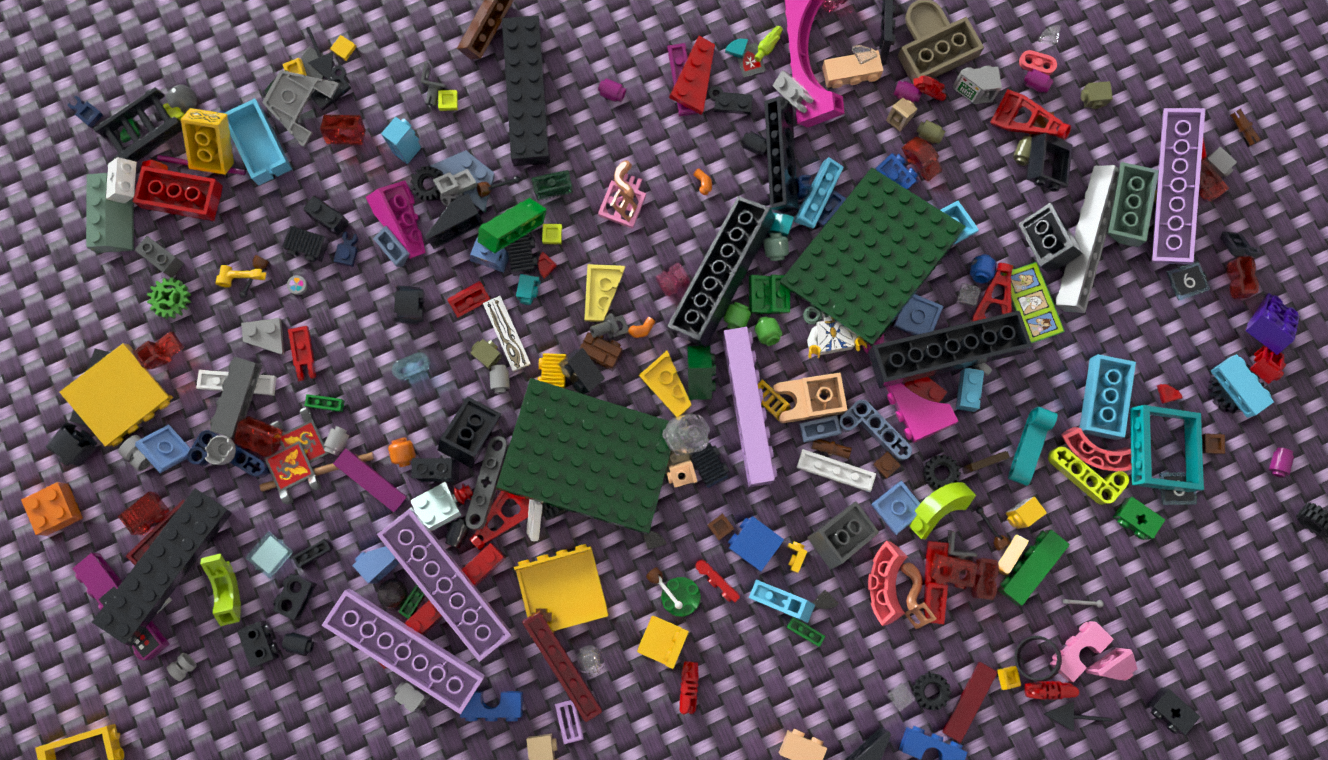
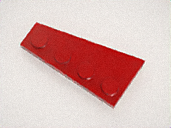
M698 36L669 98L702 115L715 44Z

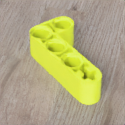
M1065 447L1055 448L1048 454V461L1098 504L1103 505L1114 502L1129 484L1128 475L1122 471L1110 473L1103 479ZM1072 465H1075L1077 467V474H1074L1072 472ZM1115 476L1120 480L1119 485H1116L1114 482ZM1088 477L1093 482L1092 487L1087 485L1086 480ZM1103 490L1108 494L1107 500L1102 497Z

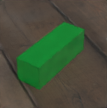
M306 394L304 406L343 413L345 401L338 398Z
M417 584L399 610V613L408 619L414 615L426 596Z
M791 617L786 626L789 630L820 647L825 638L823 634L794 617Z

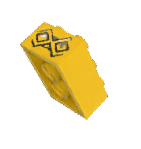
M190 108L181 118L189 169L226 175L234 164L227 114Z

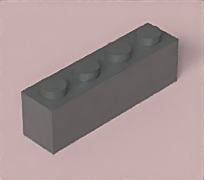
M234 357L228 366V376L222 384V395L216 403V413L210 421V431L231 438L240 437L263 366L262 364Z

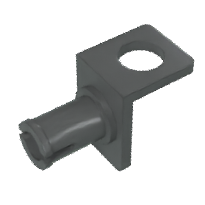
M424 62L421 83L428 88L425 104L437 106L438 91L448 90L449 88L445 84L429 81L431 65L428 62Z
M612 313L605 318L603 323L590 327V333L593 338L608 333L609 338L612 339L628 333L629 330L623 315L614 317ZM616 322H620L622 324L623 328L621 331H619Z
M948 530V553L955 556L953 573L966 575L967 557H977V553L967 550H955V532Z

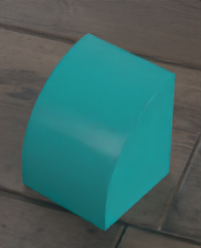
M774 213L776 218L768 233L781 232V236L787 237L794 217L787 214Z

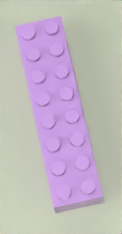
M1164 108L1151 263L1192 265L1194 261L1205 108Z
M747 327L724 330L722 340L748 488L772 484L775 477H777L776 466L771 463L774 455L772 446H768V438H770L769 427H765L764 424L767 416L765 407H761L763 400L762 389H758L757 385L758 381H760L758 369L755 370L754 368L756 354L755 351H751L753 343L752 333L748 332Z
M412 507L377 534L479 662L512 636L511 630Z
M350 588L343 592L322 624L326 629L459 714L462 713L485 677L478 670Z

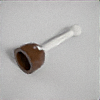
M655 567L646 575L648 581L655 585L659 584L675 603V607L681 609L683 606L682 602L678 601L662 582L663 574L661 570Z

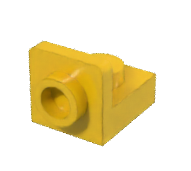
M795 541L793 544L788 543L787 548L797 552L796 555L792 554L788 565L791 566L790 571L798 573L807 551L804 550V545Z

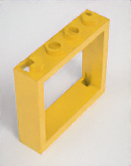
M115 724L35 748L38 760H56L54 748L102 734L108 760H123L124 751L120 747V733H117Z

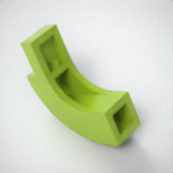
M962 482L945 485L922 501L916 508L915 512L917 515L909 527L920 539H926L945 515L955 510H966L976 494Z
M221 553L201 558L200 564L212 585L214 594L213 615L218 624L224 626L240 622V594L236 576L230 562H225Z

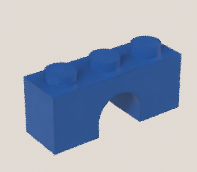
M475 691L460 714V718H465V721H477L478 718H485V721H498V718H505V721H518V718L523 716V691L501 692V700L497 707L487 706L483 699V691Z
M914 725L912 729L906 727L898 749L920 760L925 750L932 747L938 751V760H965L968 753L962 749L963 745L953 741L950 744L943 742V737L932 733V736L924 734V729Z

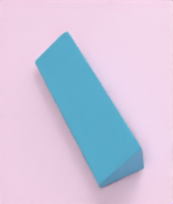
M829 157L823 161L794 222L815 228L844 168L842 165Z

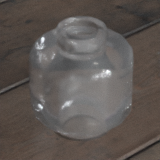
M594 645L582 647L576 656L582 674H589L590 677L600 674V670L604 668L605 662L602 652Z

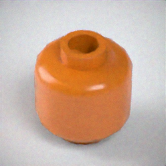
M407 438L391 441L392 444L388 447L391 462L399 464V467L411 465L410 461H412V458H416L412 441L407 440Z

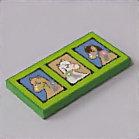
M1037 262L1012 270L1011 304L1014 311L1020 310L1031 344L1064 333V328Z

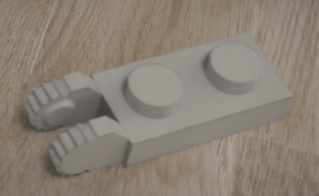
M782 70L772 85L793 106L803 113H806L807 108L801 103L804 99L808 103L814 101L808 94V91L784 70Z

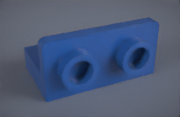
M891 153L875 168L878 172L907 190L919 182L916 178L919 175L912 167L908 169L904 164L906 160L900 154Z

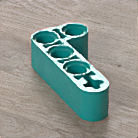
M1041 407L1031 410L1008 474L1009 480L1025 486L1030 484L1047 432L1054 427L1057 421V413Z

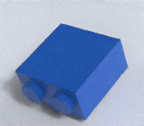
M752 516L750 519H744L739 526L742 528L741 532L738 535L734 533L728 542L730 544L728 549L761 572L784 539Z

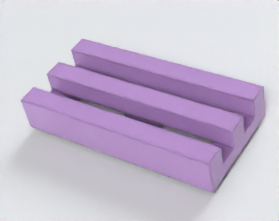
M569 700L555 704L564 744L583 740L584 736L578 711L573 702ZM568 705L572 706L578 731L577 737H575ZM563 706L565 709L566 718L571 735V738L569 739L567 738L566 729L560 708Z

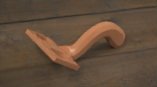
M625 160L618 165L614 173V181L620 189H618L611 206L626 221L630 222L637 205L633 202L634 190L623 180L624 175L632 167V164ZM619 195H621L623 197V201L621 205L618 207L616 205V200L619 197ZM630 203L632 210L629 216H627L625 211Z
M911 563L903 564L901 571L913 581V586L906 600L909 610L905 612V616L915 629H918L935 621L937 618L925 603L918 605L916 601L922 588L920 571ZM924 608L931 618L927 619L920 609ZM911 613H913L918 618V620L920 621L919 624L915 623L914 620L911 618Z

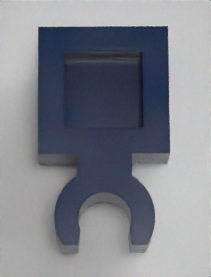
M74 96L78 103L75 106L68 103V107L76 112L74 115L92 128L104 114L88 101L84 103L81 98Z
M802 175L797 178L798 200H802L809 193V189H811L809 178H811V175Z
M344 232L342 235L344 244L337 245L334 262L354 267L358 249L353 247V245L357 243L358 236L354 234L353 238L348 240V233Z

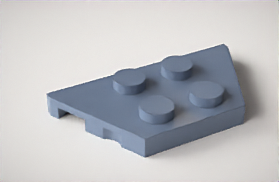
M466 150L430 165L441 170L442 174L450 172L452 176L468 169L476 183L488 182L492 185L495 178L493 171ZM476 187L463 192L464 195L469 194L474 206L483 213L486 212V205L490 195L480 198Z

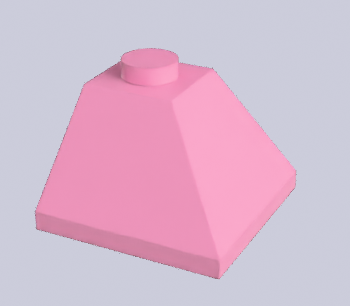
M1115 648L1086 668L1085 671L1088 674L1126 681L1134 675L1133 672L1138 668L1131 649Z

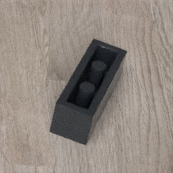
M323 539L294 555L292 559L297 568H302L332 551L333 548L328 539Z

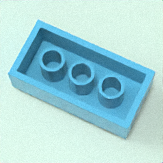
M1099 354L1090 358L1079 426L1084 434L1113 440L1125 438L1136 362Z

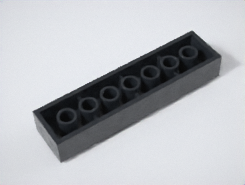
M539 15L502 18L511 160L513 166L549 164L550 149Z
M737 196L667 326L674 335L704 348L707 347L776 218L770 207Z
M1019 310L873 345L868 351V355L880 389L1023 354L1032 347Z
M194 488L92 623L123 644L132 646L231 516L232 512Z

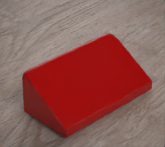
M478 281L449 297L447 300L458 318L491 299L481 281Z

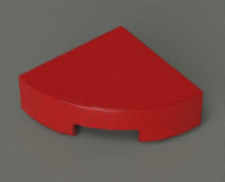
M152 159L142 162L141 167L145 166L168 171L167 165Z
M542 252L538 261V269L541 276L545 279L557 264Z
M1167 384L1157 385L1162 404L1183 399L1181 393Z

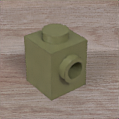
M1110 81L1088 83L1081 91V100L1084 101L1085 108L1098 109L1107 106L1113 99Z
M482 339L480 342L477 341L471 348V355L490 371L491 366L496 365L503 357L496 350L498 346L491 340L486 342Z

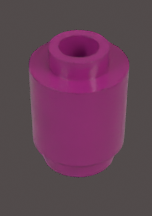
M1033 69L1032 72H1027L1023 81L1026 82V87L1039 93H1047L1053 79L1049 75Z
M607 78L605 81H601L598 87L600 96L614 102H622L627 90L622 84Z
M899 81L893 93L898 99L904 98L912 103L914 101L918 102L922 94L914 84L907 81Z
M1278 447L1273 452L1269 467L1272 475L1284 478L1285 475H1290L1294 460L1293 451Z

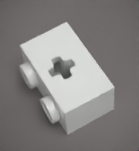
M117 157L108 164L107 200L125 204L134 198L135 161Z

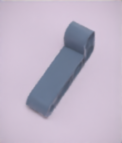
M866 400L857 401L838 419L840 429L845 433L850 432L860 423L897 461H903L912 454L910 444ZM857 405L865 408V414L857 412ZM844 418H848L851 421V427L843 425L842 421ZM871 419L878 421V428L871 427ZM884 433L891 434V442L884 440ZM898 442V444L895 447H891L893 444ZM904 448V454L899 455L900 449Z

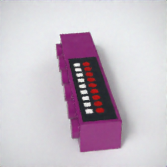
M100 553L89 554L72 568L76 573V579L84 583L87 587V593L97 600L100 610L122 583ZM151 620L132 647L135 656L140 660L146 661L153 659L170 643Z

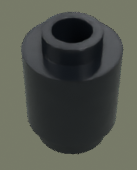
M750 131L749 134L745 133L741 141L743 148L758 156L759 154L764 156L767 151L766 138L753 131Z
M457 518L456 521H451L445 537L447 538L446 544L457 548L464 544L470 529L466 525L465 520Z
M294 632L291 634L287 633L282 642V649H285L286 652L307 656L314 647V641H312L311 636Z

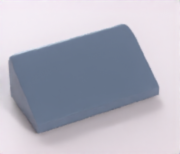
M385 226L373 239L396 267H402L410 253L391 230Z
M837 415L800 423L798 426L804 443L842 434Z

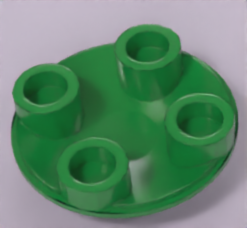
M676 577L666 583L665 586L673 596L683 604L681 609H677L672 599L662 590V604L670 614L684 617L692 614L698 608L701 595L695 582L686 577Z

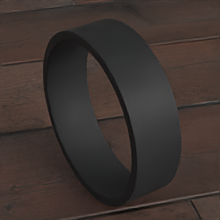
M1030 636L1022 640L1016 648L1015 664L1019 672L1026 678L1037 682H1044L1052 679L1059 672L1062 665V656L1057 645L1051 640L1042 636ZM1033 640L1048 641L1054 647L1057 655L1054 670L1042 678L1028 676L1020 664V654L1023 647Z

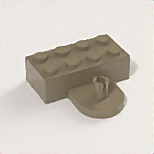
M917 0L909 6L905 16L906 25L915 41L901 47L897 57L912 84H914L913 79L923 75L935 78L979 57L984 46L967 16L950 24L943 10L936 2L932 0Z

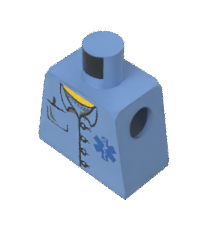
M477 238L470 254V261L504 273L509 260V253L504 248L497 253H493L478 243Z

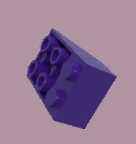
M1268 293L1248 322L1246 332L1278 355L1295 340L1300 316L1295 309L1284 305L1278 296Z

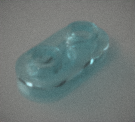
M415 353L396 361L392 366V373L397 379L406 380L425 372L430 366V359L424 353ZM420 360L424 361L422 366H418ZM401 368H406L404 374L400 373Z

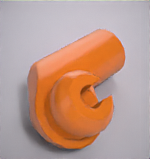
M698 168L693 176L701 181L700 193L708 195L712 191V179Z
M647 317L643 325L630 326L628 333L634 338L646 337L656 321Z

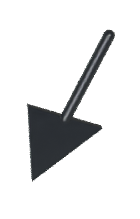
M306 27L319 57L308 63L329 80L332 78L333 51L322 56L310 27Z
M1074 701L1044 713V715L1073 732L1074 719L1112 721V718L1074 715Z

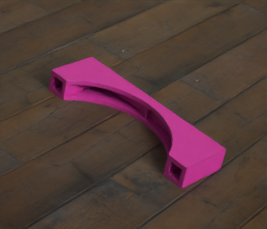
M785 0L792 76L814 99L812 103H808L804 99L801 103L807 108V111L803 113L796 108L797 124L809 128L845 114L843 96L827 91L821 86L813 74L809 61L808 43L814 17L824 0Z
M884 333L875 345L884 343ZM867 344V348L862 345L867 354L872 346ZM902 383L886 387L889 393L887 398L890 404H894L896 407L897 419L899 422H903L906 428L904 433L907 439H911L913 443L958 423V419L950 404L926 400L910 391Z

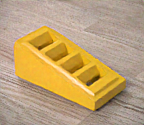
M762 379L757 385L758 389H763L764 387L767 389L763 393V399L769 393L772 395L766 402L762 400L761 405L779 421V416L782 412L789 411L791 405L778 393H775L774 389ZM777 398L778 401L770 407L769 405ZM781 404H783L782 407H781L777 412H775V410H776Z

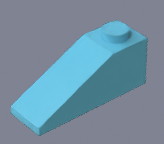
M759 580L755 581L749 596L750 599L806 623L809 622L815 604Z

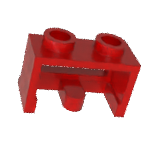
M1265 345L1254 353L1256 356L1254 361L1256 363L1250 367V370L1267 384H1270L1273 380H1279L1284 375L1282 370L1285 368L1286 363H1284L1285 357L1283 353L1280 352L1276 355Z

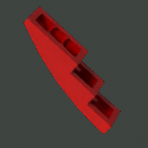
M928 540L924 603L937 618L930 623L944 624L948 584L946 583L949 543ZM924 609V616L927 619L931 618L928 612Z

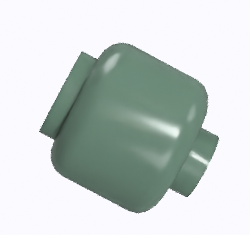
M781 232L770 233V237L764 240L765 256L770 258L771 261L784 260L785 256L789 254L788 238L781 236Z

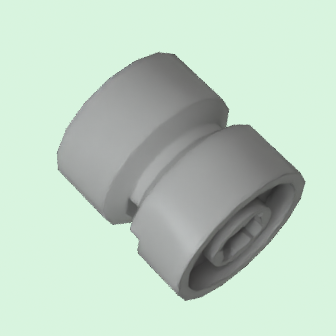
M134 435L124 441L118 453L126 461H130V464L137 471L141 472L152 464L135 446L136 441L141 438L138 435Z

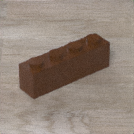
M484 0L457 49L470 60L481 59L499 28L502 18L505 17L514 0Z

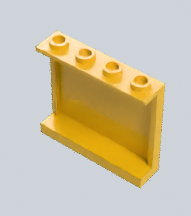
M122 343L60 391V394L104 446L113 445L115 447L124 440L123 436L127 433L130 435L138 430V425L141 422H147L155 416L154 412L158 409L163 410L170 405L169 401L173 398L172 395H168L134 355L132 347L125 343Z
M586 544L576 546L575 551L568 552L567 549L557 551L556 556L549 557L548 554L537 557V561L531 563L529 559L520 561L518 566L514 567L527 618L531 616L532 612H536V609L548 608V612H552V621L547 622L551 629L556 631L609 616L591 546L587 547Z

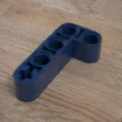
M209 430L202 431L187 454L189 462L199 466L208 465L209 462L205 460L207 457L205 447L208 445L207 439L211 435L214 438L220 434ZM235 444V457L229 463L258 478H265L269 475L270 471L266 461ZM202 452V459L197 461V455ZM245 454L246 460L241 464L239 459ZM252 465H258L261 468V471L259 472V470L255 467H252Z

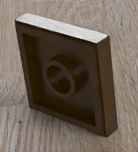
M1004 451L964 466L962 471L965 475L1010 458L1009 453Z

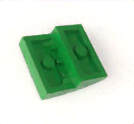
M784 275L749 276V311L751 314L790 313V290L780 284V280Z

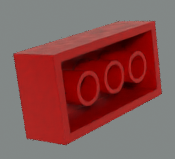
M142 166L132 202L142 209L214 221L223 186L213 178Z

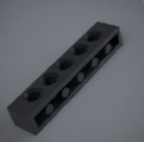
M778 96L764 101L770 208L785 213L798 209L792 104L787 99Z

